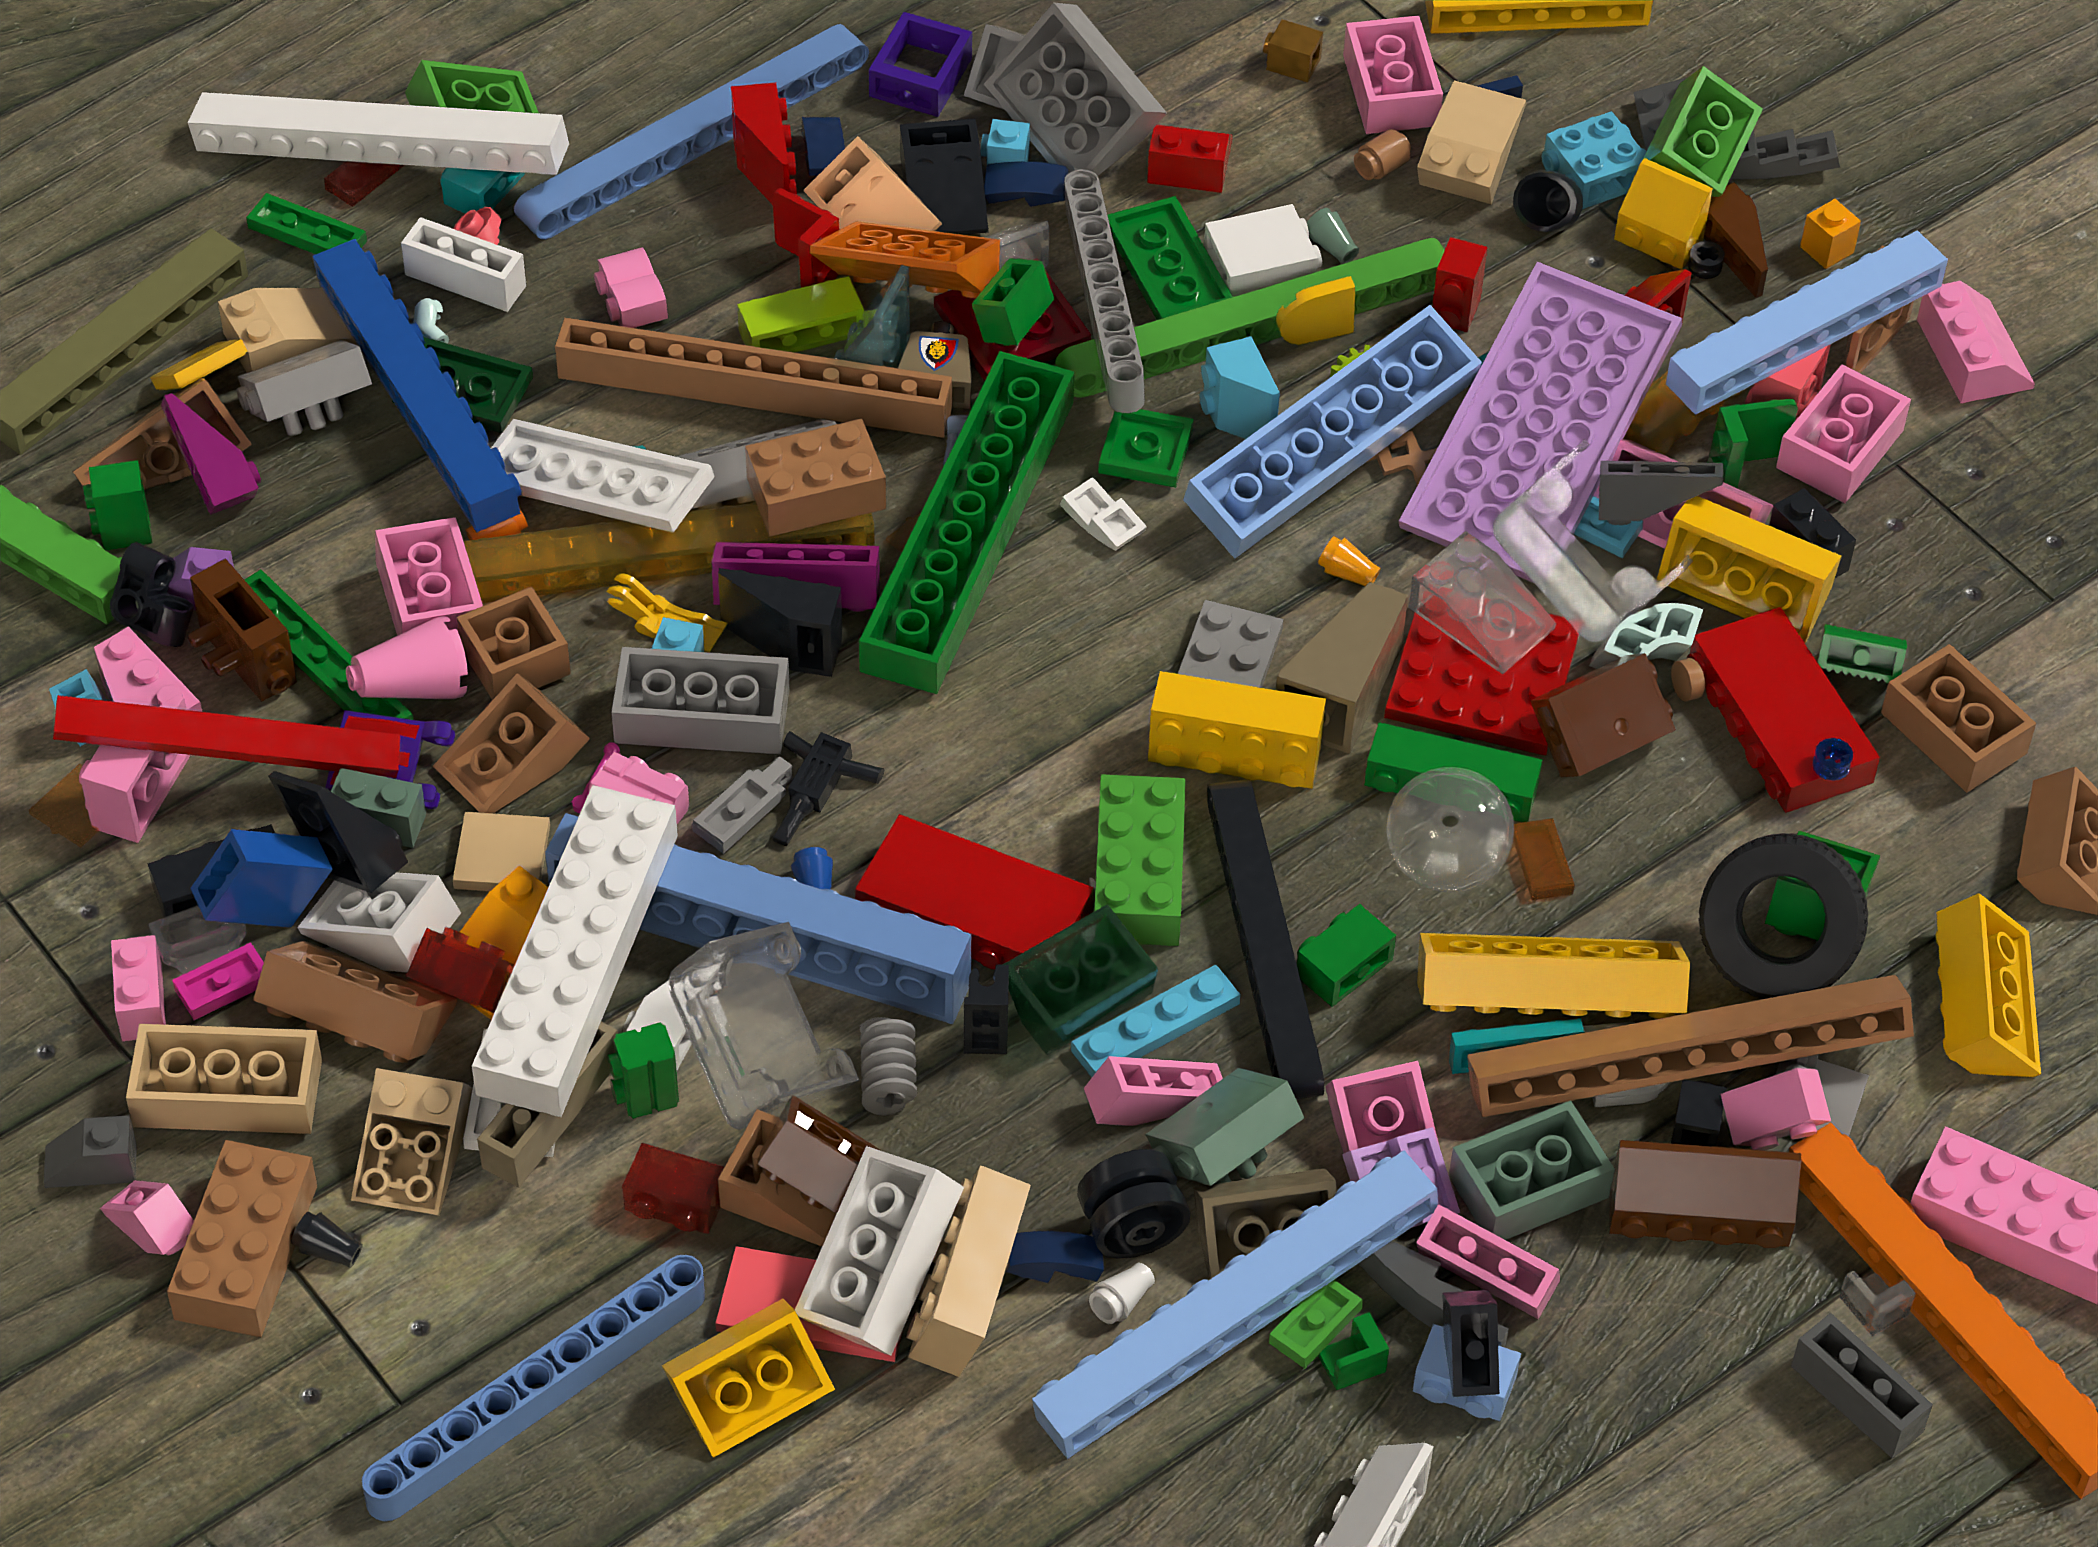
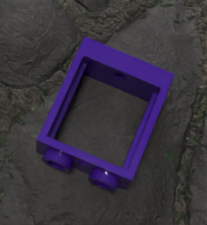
M903 12L869 68V97L939 117L972 60V31ZM906 44L948 56L935 78L894 66Z

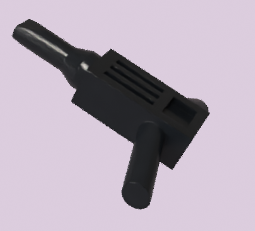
M789 731L784 740V747L803 758L804 762L788 787L790 796L789 810L774 834L773 841L788 846L803 818L813 810L821 812L842 775L879 784L884 775V768L852 761L851 744L821 732L814 745Z

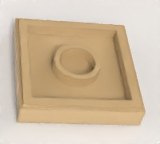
M465 812L453 875L454 889L491 891L518 866H521L541 881L550 831L549 817Z

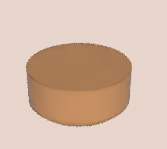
M1692 658L1674 662L1671 669V678L1678 697L1683 701L1702 697L1705 690V678L1698 662Z

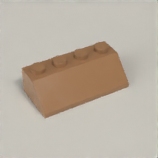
M306 941L267 951L253 1001L266 1005L267 1012L283 1018L295 1016L305 1020V1026L309 1029L323 1033L334 1031L344 1035V1041L348 1044L362 1048L373 1046L383 1050V1056L387 1059L401 1063H407L409 1060L425 1055L457 1003V999Z

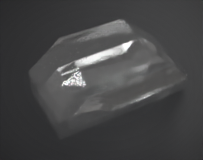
M199 906L148 924L150 934L156 937L159 954L164 964L175 967L182 974L188 973L240 948V943L247 934L245 924L206 921Z

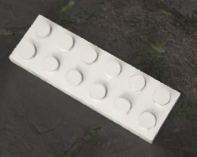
M517 419L511 421L490 448L496 447L499 450L505 464L506 474L513 473L519 482L522 491L521 496L673 533L715 477L709 464Z

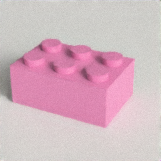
M1409 16L1346 23L1343 57L1365 133H1382L1388 129L1401 131L1432 127L1442 107L1443 92L1420 17Z
M1842 364L1783 435L1776 468L1846 503L1904 431L1911 399Z

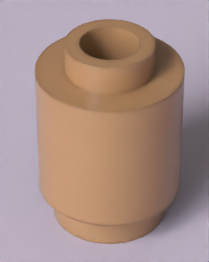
M1388 129L1362 145L1358 153L1354 155V164L1358 173L1366 180L1381 179L1409 161L1410 143L1404 134Z

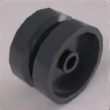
M1137 1149L1116 1154L1094 1166L1078 1184L1077 1197L1085 1216L1090 1220V1230L1096 1246L1105 1256L1120 1259L1135 1258L1152 1253L1169 1245L1184 1232L1190 1223V1209L1184 1194L1177 1187V1177L1171 1162L1162 1152L1153 1149Z

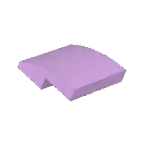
M1433 1127L1342 1154L1350 1181L1357 1182L1369 1174L1377 1162L1385 1157L1393 1158L1405 1150L1437 1187L1438 1204L1456 1214L1460 1213ZM1432 1214L1423 1219L1422 1221H1420L1419 1223H1417L1416 1225H1414L1413 1227L1427 1224Z

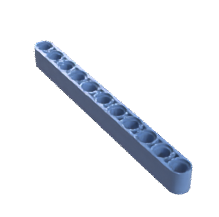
M837 24L526 191L520 196L514 206L515 215L538 238H551L733 139L731 86L776 82L778 97L786 98L788 109L860 69L868 58L869 49L844 25Z

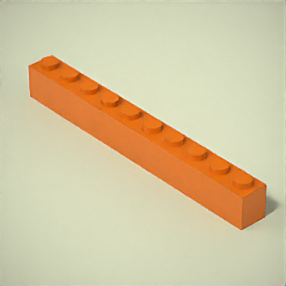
M1830 1122L1817 1130L1816 1134L1808 1136L1789 1148V1152L1801 1153L1799 1189L2074 1493L2082 1499L2098 1489V1412L2092 1400L2087 1395L2079 1393L2068 1381L2060 1365L2045 1356L2035 1345L2031 1334L2025 1328L2018 1326L2005 1312L2000 1300L1995 1295L1988 1294L1977 1282L1969 1266L1954 1257L1945 1247L1941 1236L1935 1230L1929 1229L1919 1219L1910 1202L1903 1197H1899L1886 1183L1882 1172L1876 1166L1870 1165L1862 1157L1849 1136L1841 1134Z

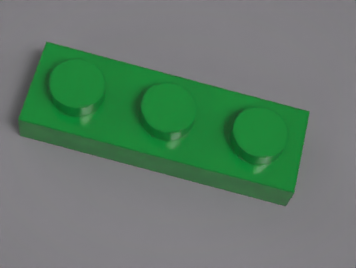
M268 193L263 196L246 217L248 229L313 254L321 253L353 239H356L361 248L367 242L366 231Z

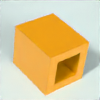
M1833 199L1807 214L1800 247L1827 269L1854 253L1861 220L1838 200Z

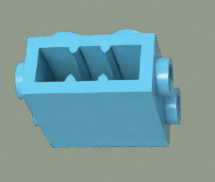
M1611 111L1546 134L1542 162L1546 170L1565 174L1577 183L1583 196L1582 209L1627 194L1647 151L1644 148H1640L1631 136L1629 128L1622 124Z

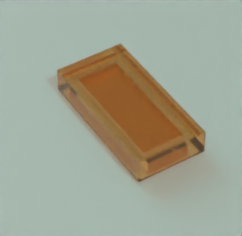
M1553 818L1512 824V839L1531 899L1538 900L1573 894L1575 884Z

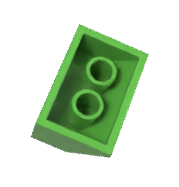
M1702 66L1679 84L1644 158L1713 188L1711 196L1719 197L1723 194L1763 108Z

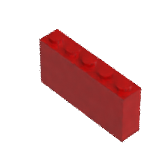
M1781 607L1695 635L1690 654L1687 655V658L1694 659L1700 665L1705 678V689L1709 702L1713 707H1718L1725 718L1730 735L1739 740L1745 749L1748 763L1752 768H1757L1765 781V787L1769 796L1774 800L1777 799L1785 813L1874 783L1880 756Z
M901 814L898 815L855 888L856 900L862 902L871 901L882 908L902 914L911 913L923 920L943 926H954L963 932L971 934V959L979 961L983 966L990 969H995L996 965H1009L1010 974L1018 976L1026 983L1039 984L1049 989L1054 984L1080 937L1089 915L1093 913L1094 887Z

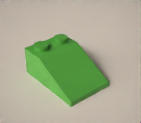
M421 60L405 91L409 105L539 113L522 71Z

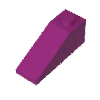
M174 394L165 395L161 404L162 410L209 514L212 515L254 498L259 489L257 484L261 483V478L252 460L247 462L240 449Z

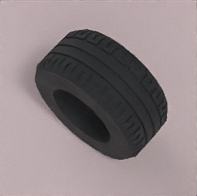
M1792 833L1762 836L1732 851L1719 863L1709 877L1703 890L1699 907L1698 921L1700 924V935H1702L1701 941L1705 946L1706 954L1710 956L1709 960L1715 965L1717 971L1721 972L1723 977L1729 980L1733 986L1739 987L1741 991L1747 992L1754 997L1758 996L1760 999H1767L1830 987L1849 970L1863 946L1868 926L1866 894L1860 879L1857 877V873L1852 869L1849 862H1846L1842 855L1838 854L1832 847L1827 846V844L1819 842L1814 838ZM1788 876L1805 882L1818 894L1824 907L1825 923L1819 940L1808 951L1794 957L1782 958L1766 954L1751 942L1744 929L1742 914L1746 898L1756 885L1772 877Z

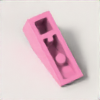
M1109 1056L1083 1089L1097 1124L1135 1126L1169 1118L1221 1081L1223 1077L1217 1063Z

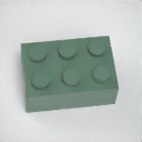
M1570 1100L1453 1147L1449 1178L1477 1224L1506 1240L1609 1198L1615 1168Z

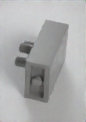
M339 340L238 376L241 387L237 388L236 392L244 411L249 410L250 414L267 422L282 417L287 434L294 436L303 431L297 411L305 410L311 429L323 428L326 422L319 403L323 402L328 420H339L344 414L338 396L369 386L372 382L360 346Z

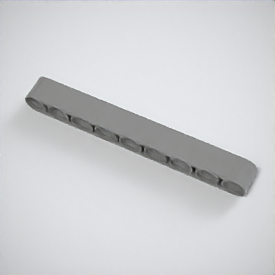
M1079 169L1068 173L1064 180L1066 215L1109 405L1116 412L1132 413L1141 409L1145 402L1143 365L1099 178L1093 171Z

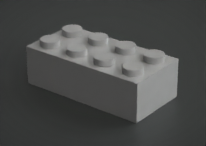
M622 647L611 712L614 743L781 754L789 697L788 658Z

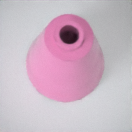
M448 617L434 618L353 656L351 666L346 667V679L349 688L352 691L356 690L360 697L456 699L463 697L467 691V686L460 687V676L468 675L465 652L457 629L448 630L445 625L451 621Z

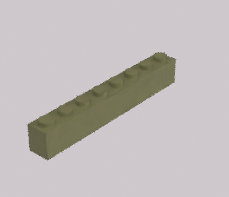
M210 228L200 237L192 240L186 248L173 258L165 261L160 268L142 282L135 284L120 299L108 305L103 312L85 326L78 328L63 343L51 349L46 356L32 367L21 372L15 380L0 390V441L19 455H22L249 277L244 250Z

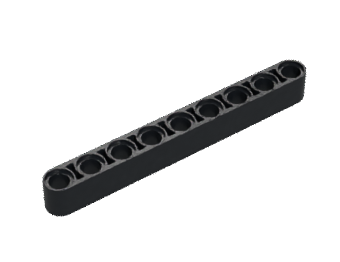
M1250 779L1208 784L1207 803L1272 1077L1287 1080L1296 1099L1324 1096L1322 1065L1252 782Z

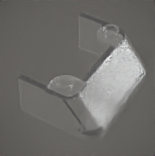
M1584 439L1496 517L1493 524V533L1498 543L1583 638L1589 641H1602L1630 615L1637 613L1682 574L1693 560L1687 555L1658 581L1647 569L1638 565L1626 566L1612 578L1558 518L1570 506L1573 500L1572 486L1560 471L1590 446Z

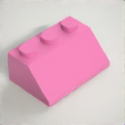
M1962 281L1942 284L1941 287L1922 296L1917 321L1960 403L2034 388L2035 383L1988 298Z
M456 517L375 530L376 565L397 636L438 617H448L451 620L445 624L448 630L457 629L458 631L456 617L483 606Z

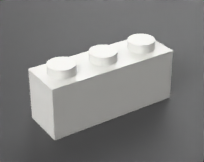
M421 217L401 242L405 275L503 311H509L526 287L523 254Z

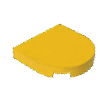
M1351 276L1303 289L1296 293L1297 299L1286 308L1282 305L1276 316V323L1281 336L1292 344L1300 345L1354 333L1355 285Z

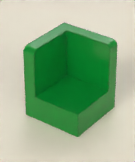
M1370 1312L1353 1318L1349 1338L1327 1345L1318 1357L1337 1391L1385 1373L1389 1347Z

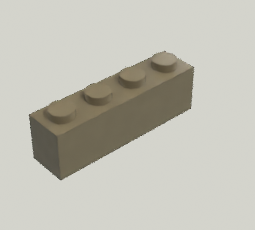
M602 1021L600 1022L562 1117L507 1103L502 1107L477 1138L483 1169L518 1188L523 1184L610 1075L611 1071L607 1055L615 1053L614 1039L615 1034H618L617 1029Z

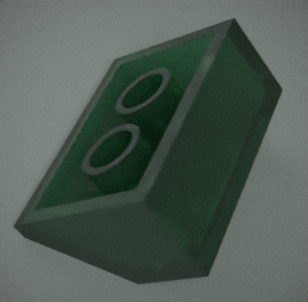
M1108 904L1003 964L1009 965L1008 990L1021 1023L1046 1055L1151 995L1158 972V967Z

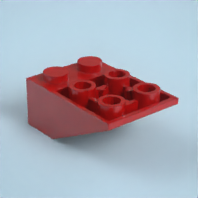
M776 82L731 86L733 142L737 168L772 205V194L778 188L797 194L795 179H789V175H796L794 152H787L786 149L792 147L790 124L783 125L782 121L788 120L786 98L778 97Z

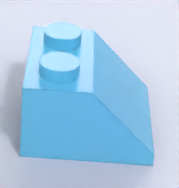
M1251 336L1207 347L1206 364L1201 366L1204 382V391H1201L1199 394L1201 408L1205 415L1210 414L1217 429L1247 439L1278 416L1280 392Z

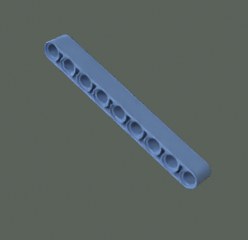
M677 1255L670 1258L373 1463L364 1472L362 1477V1487L369 1514L380 1521H393L401 1517L696 1311L705 1299L703 1266L700 1261L689 1255ZM680 1282H690V1283H692V1284L687 1285V1286H678V1285H676V1284H678V1283H680ZM644 1307L655 1308L652 1311H640ZM609 1332L619 1333L614 1337L603 1336L604 1334ZM571 1358L582 1359L581 1361H578L576 1363L566 1362ZM537 1383L545 1384V1386L538 1389L528 1388ZM498 1409L508 1410L506 1413L501 1415L491 1414L493 1411ZM462 1435L470 1436L469 1439L464 1441L453 1440ZM428 1461L432 1463L425 1468L415 1467L421 1462ZM384 1488L394 1489L392 1492L388 1494H376L379 1490H382Z

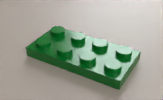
M1176 196L1107 214L1113 242L1156 320L1233 297Z

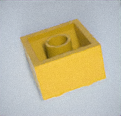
M1644 158L1618 212L1614 240L1682 270L1689 261L1693 245L1703 241L1713 188Z

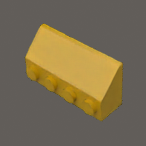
M1696 496L1687 500L1673 519L1656 581L1742 618L1781 607L1804 643H1806L1832 588L1841 555Z
M1980 893L1936 912L1938 931L1935 937L1939 946L1940 959L1938 976L1942 987L1940 1009L1944 1018L1945 1038L1943 1039V1047L1946 1055L1950 1060L1957 1062L1971 1074L2036 1077L2041 1075L2029 931Z

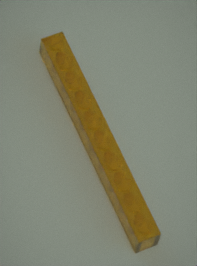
M757 503L689 511L674 533L621 520L530 533L523 532L515 535L480 538L463 542L482 603L495 602L529 587H532L537 596L623 585L614 580L619 574H628L639 582L712 573V558L716 542L875 546V534L871 512L769 537Z

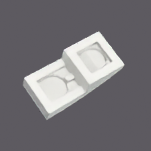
M1093 477L1062 497L1061 507L1089 534L1115 551L1147 529V526L1122 498L1115 502Z

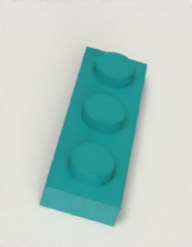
M1581 1019L1553 1020L1545 1023L1515 1024L1500 1028L1470 1029L1463 1032H1454L1451 1034L1449 1064L1452 1074L1469 1072L1468 1054L1585 1033Z

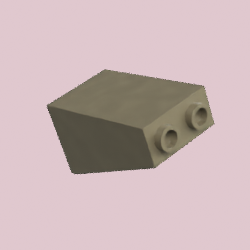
M1369 582L1279 671L1276 683L1277 691L1326 699L1322 745L1351 753L1402 648L1408 602L1407 594L1398 592L1390 587H1383Z

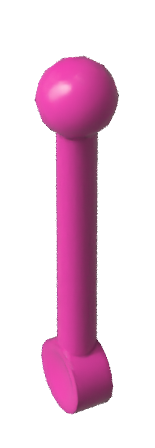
M610 742L604 746V756L583 793L573 798L572 806L575 812L581 813L589 794L590 782L596 774L603 770L604 764L613 752L619 754L620 748L616 743Z

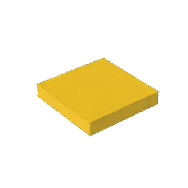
M242 339L216 342L151 376L150 379L156 390L180 389L246 355L248 351Z

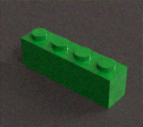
M1379 722L1367 759L1364 786L1376 788L1382 792H1393L1415 797L1425 802H1437L1458 807L1464 811H1476L1497 816L1507 821H1519L1528 824L1539 784L1543 760Z

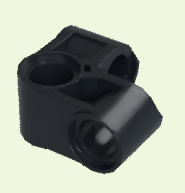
M140 542L132 543L126 549L120 562V572L110 600V610L118 623L129 626L131 629L148 636L154 642L171 647H181L184 644L194 605L184 598L167 593L176 569V563L172 557Z

